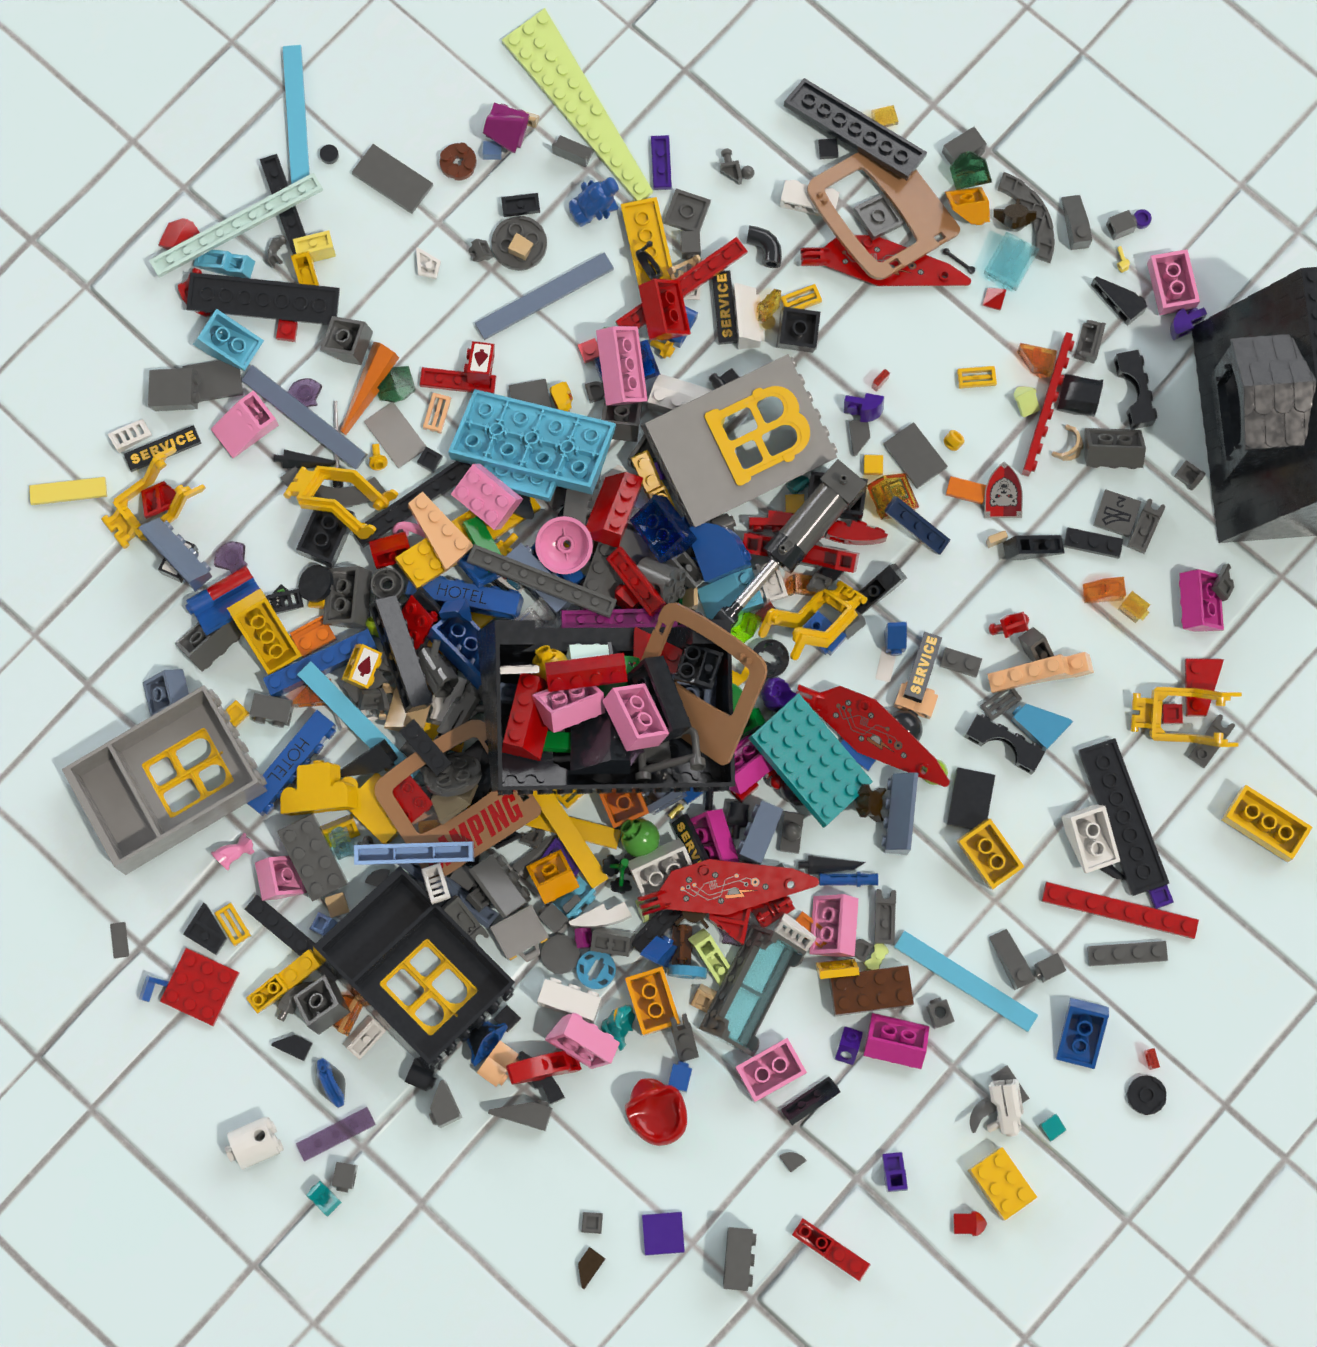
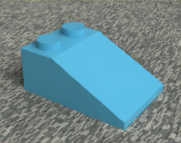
M216 309L193 345L206 354L245 371L264 340Z
M752 567L728 575L698 589V595L706 618L712 620L721 608L729 607L755 578ZM760 590L739 612L738 616L763 608L764 601Z

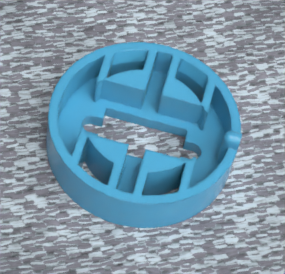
M588 951L581 956L577 963V976L586 987L602 989L613 981L616 974V965L609 954ZM589 954L594 956L589 960L585 959V957ZM603 958L604 967L598 977L590 981V976L587 974L595 961ZM580 965L584 966V974L580 972ZM608 965L613 968V973H612V975L608 973V972H609V967H608ZM604 979H606V980L608 981L607 983H605V984H603V985H601L600 983H598V982H600V981H602V980H604Z
M668 965L667 975L684 979H706L707 968L690 965Z

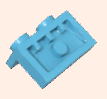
M580 876L576 879L580 887L557 898L553 903L569 921L572 918L575 919L583 912L581 908L585 904L589 906L596 899L594 896L596 890L592 889ZM577 894L581 901L566 914L562 910V906Z

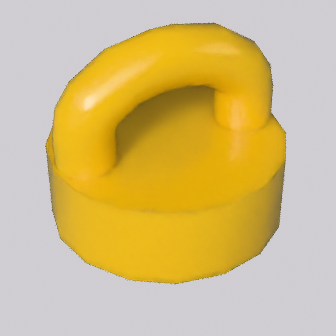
M950 430L944 438L945 446L952 451H957L965 442L964 437L956 430Z

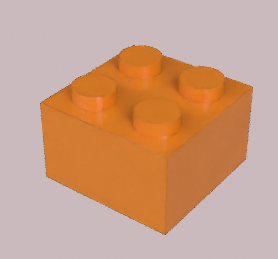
M632 789L631 793L616 794V790H612V793L599 794L613 828L621 826L627 820H635L650 814L643 794L635 793V789Z

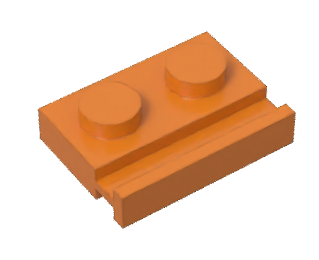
M323 615L289 633L303 658L337 640L330 626L323 624Z

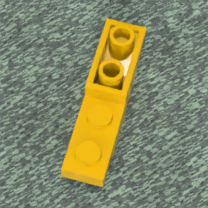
M646 450L631 457L630 459L637 472L636 475L643 477L642 487L659 521L670 525L679 521V514L666 486L660 480L649 451Z
M309 949L280 973L275 974L257 988L246 999L258 1014L282 998L291 988L301 984L310 977L309 975L322 966V964L314 956L312 950Z

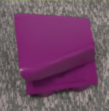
M494 102L492 110L486 118L483 134L510 152L516 153L517 147L521 148L530 116L522 109L516 110L508 107L506 104Z

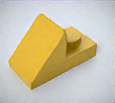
M306 251L291 255L299 284L319 286L314 268V260L310 252Z

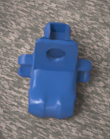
M612 177L595 183L590 180L588 186L586 182H583L581 184L582 192L569 202V211L574 221L582 227L590 223L595 217L598 220H601L603 216L607 219L610 216L609 212L618 210L619 207L614 199V195L618 192L619 187L616 180Z

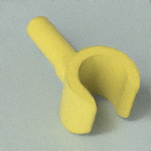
M1119 246L1117 249L1121 261L1117 263V267L1123 273L1129 269L1130 262L1125 258L1122 246Z

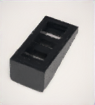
M299 589L266 595L267 600L271 601L276 614L304 607ZM291 595L295 597V605H293ZM283 597L287 598L288 606H285ZM276 599H279L281 608L277 607Z

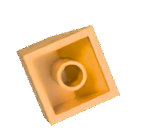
M561 849L526 866L544 904L552 902L580 887Z

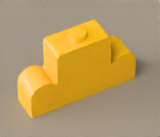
M322 760L313 761V764L299 765L297 767V788L287 787L281 793V814L297 816L358 809L357 788L353 784L341 782L340 765L329 762L324 763Z
M375 773L361 787L353 777L348 776L341 779V782L353 784L357 788L358 809L349 811L382 844H390L399 835V832L375 795V785L382 776L379 773Z

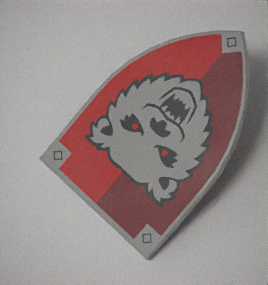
M1005 461L993 471L986 484L984 518H1022L1023 491L1021 482L1015 471Z

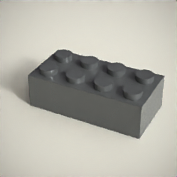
M314 813L277 831L312 902L348 884Z

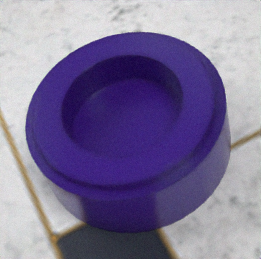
M1140 209L1134 213L1137 220L1136 228L1145 229L1150 225L1152 216L1147 210Z

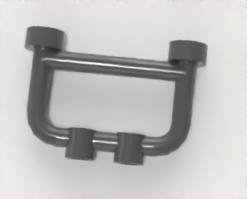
M691 727L682 734L691 735L693 753L646 765L645 748L638 749L639 772L635 773V782L637 784H649L651 782V772L690 763V769L694 771L705 769L706 762L705 758L701 757L697 730Z

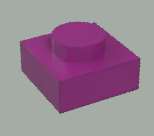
M574 929L577 948H591L592 929Z

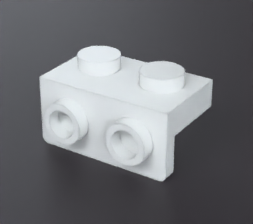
M759 563L755 564V570H753L755 577L767 563L759 565ZM779 568L760 588L762 599H765L766 604L788 597Z

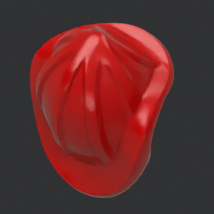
M651 1078L641 1079L637 1082L631 1092L630 1100L625 1105L626 1116L633 1130L644 1141L652 1145L664 1146L677 1141L684 1134L688 1119L686 1105L680 1091L672 1085H665Z

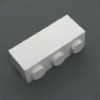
M785 180L780 207L821 216L808 196V185L802 184L797 180ZM826 188L825 193L836 209L840 192L833 188Z

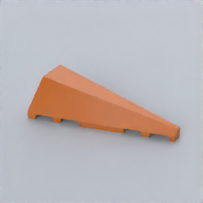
M373 342L340 430L345 435H347L380 390L377 387L399 360L395 352L381 343Z

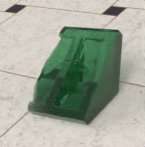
M972 151L961 153L950 166L956 190L992 183L986 159Z
M409 366L393 367L377 387L380 390L378 392L379 400L393 403L405 400L416 391Z

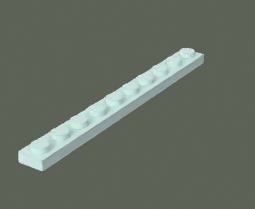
M312 173L149 261L160 278L323 191V188L315 174Z

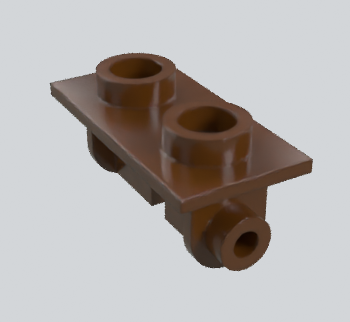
M683 924L679 926L673 925L672 940H674L673 944L678 948L672 957L671 965H691L692 945L688 938L692 936V926Z

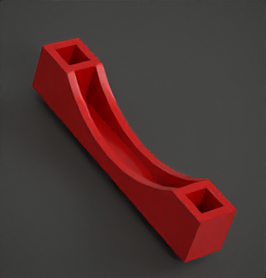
M747 532L744 533L743 544L750 554L768 556L762 548L771 540L772 536ZM814 545L802 562L854 573L857 570L860 553Z

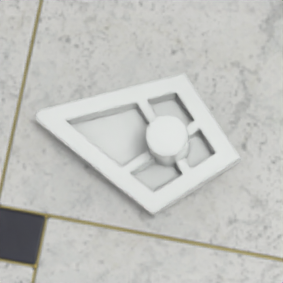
M417 247L418 275L437 279L441 261Z

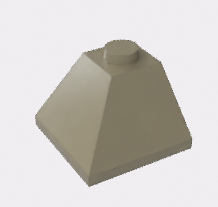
M478 785L470 791L457 796L444 797L433 794L431 801L442 825L471 804Z

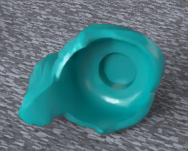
M624 1005L614 1009L610 1016L602 1021V1032L611 1034L615 1040L620 1042L618 1046L619 1051H622L626 1046L625 1036L628 1031H633L632 1024L635 1020V1014L631 1005Z

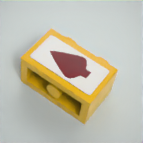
M355 644L341 680L360 689H368L373 684L375 679L374 673L382 662V653L364 644Z

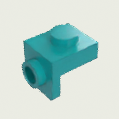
M321 1181L313 1185L306 1194L327 1217L342 1203Z

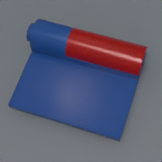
M244 566L187 599L188 604L185 607L190 615L195 614L207 636L233 621L227 609L228 607L260 588L247 566Z

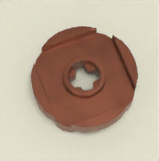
M466 143L451 144L440 153V167L448 178L460 181L469 178L474 173L477 165L476 155ZM456 158L462 159L461 165L458 166L457 163H453Z

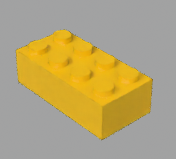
M261 588L227 608L268 675L302 656Z
M1248 785L1240 789L1221 819L1286 862L1293 860L1313 828Z

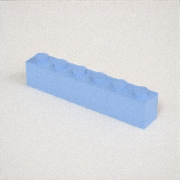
M474 842L354 845V865L474 862Z

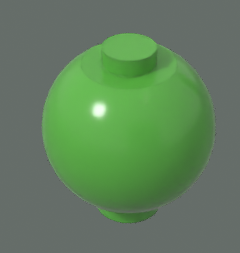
M635 819L627 820L622 824L620 828L622 832L621 842L627 853L634 857H640L658 848L660 834L657 827L651 821Z

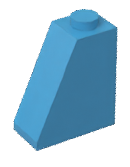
M1025 704L1023 707L1019 705L1012 712L1014 717L1011 719L1034 743L1040 745L1043 751H1046L1073 723L1069 718L1029 704Z

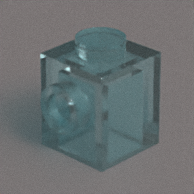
M337 827L331 833H328L338 860L354 854V844L347 827Z

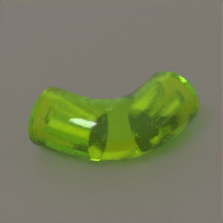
M744 611L740 623L731 629V634L745 643L754 636L762 617Z

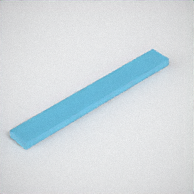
M301 45L283 46L291 184L310 175Z
M311 661L297 674L369 748L385 739L398 756L394 761L395 766L406 759L397 747ZM417 770L413 774H411L412 778H414L420 771Z
M905 930L894 946L901 953L1026 1032L1030 1030L1038 1017V1014Z

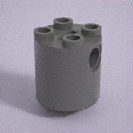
M645 557L638 563L637 567L666 604L674 603L678 598L684 596L686 571L651 557Z

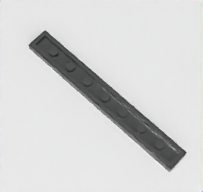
M475 544L467 559L468 564L609 619L617 603L616 599Z

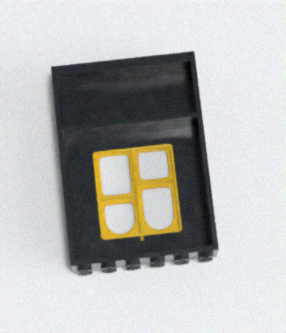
M401 866L395 869L313 945L314 956L428 1072L431 1069L435 1071L443 1063V1058L446 1055L448 1057L457 1050L458 1043L460 1041L464 1043L471 1036L472 1030L474 1028L479 1029L485 1023L486 1016L488 1014L492 1016L500 1008L501 1002L503 1000L507 1002L514 995L513 992L515 991V981L437 903H431L426 891ZM424 947H428L441 960V963L426 977L422 976L410 963V960ZM401 969L406 970L424 989V993L410 1006H406L387 987V982ZM446 969H450L467 988V996L460 1003L453 1004L448 1002L432 986V982ZM430 998H433L442 1007L444 1012L443 1020L435 1026L424 1024L415 1015V1012Z

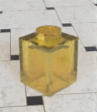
M1132 591L1118 610L1136 623L1139 619L1143 621L1149 614L1147 609L1150 604Z

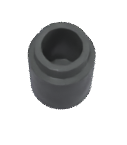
M727 513L708 522L727 527L734 531V526H736L733 516H729Z

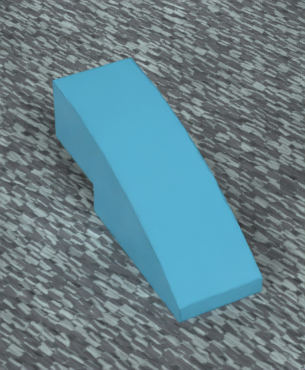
M211 250L196 258L193 266L223 275L250 279L255 261L248 255Z

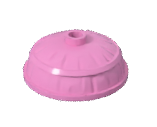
M561 516L549 520L541 527L536 537L535 548L540 562L547 569L558 574H571L587 564L592 554L593 541L589 530L582 522L572 517ZM565 540L570 542L569 547L564 546Z

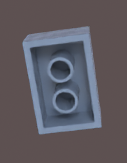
M763 800L760 805H755L751 818H754L753 823L748 822L744 833L747 836L746 840L741 839L736 852L739 854V860L749 864H762L781 818L782 808Z

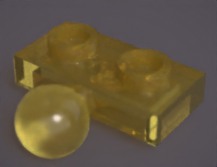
M774 289L757 306L758 321L762 322L761 325L765 329H772L776 324L773 314L780 307L781 290Z

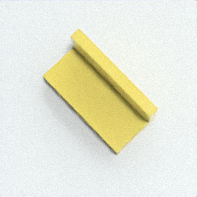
M329 230L293 239L296 254L309 251L314 262L336 256Z

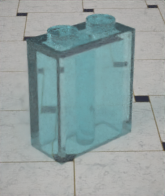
M1006 231L984 270L986 278L992 282L998 281L1002 283V287L1009 291H1017L1036 258L1039 248Z

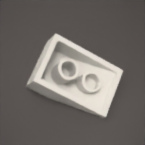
M1095 804L1061 816L1066 835L1084 873L1120 862L1105 806Z

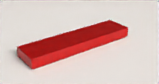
M422 367L420 387L473 393L474 389L494 394L497 377L496 375H491L490 385L467 383V375H464V372Z
M619 546L606 558L650 616L653 617L666 605L665 601L623 547Z

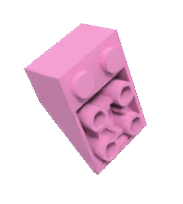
M253 390L239 400L211 430L231 457L235 458L279 425L276 418Z

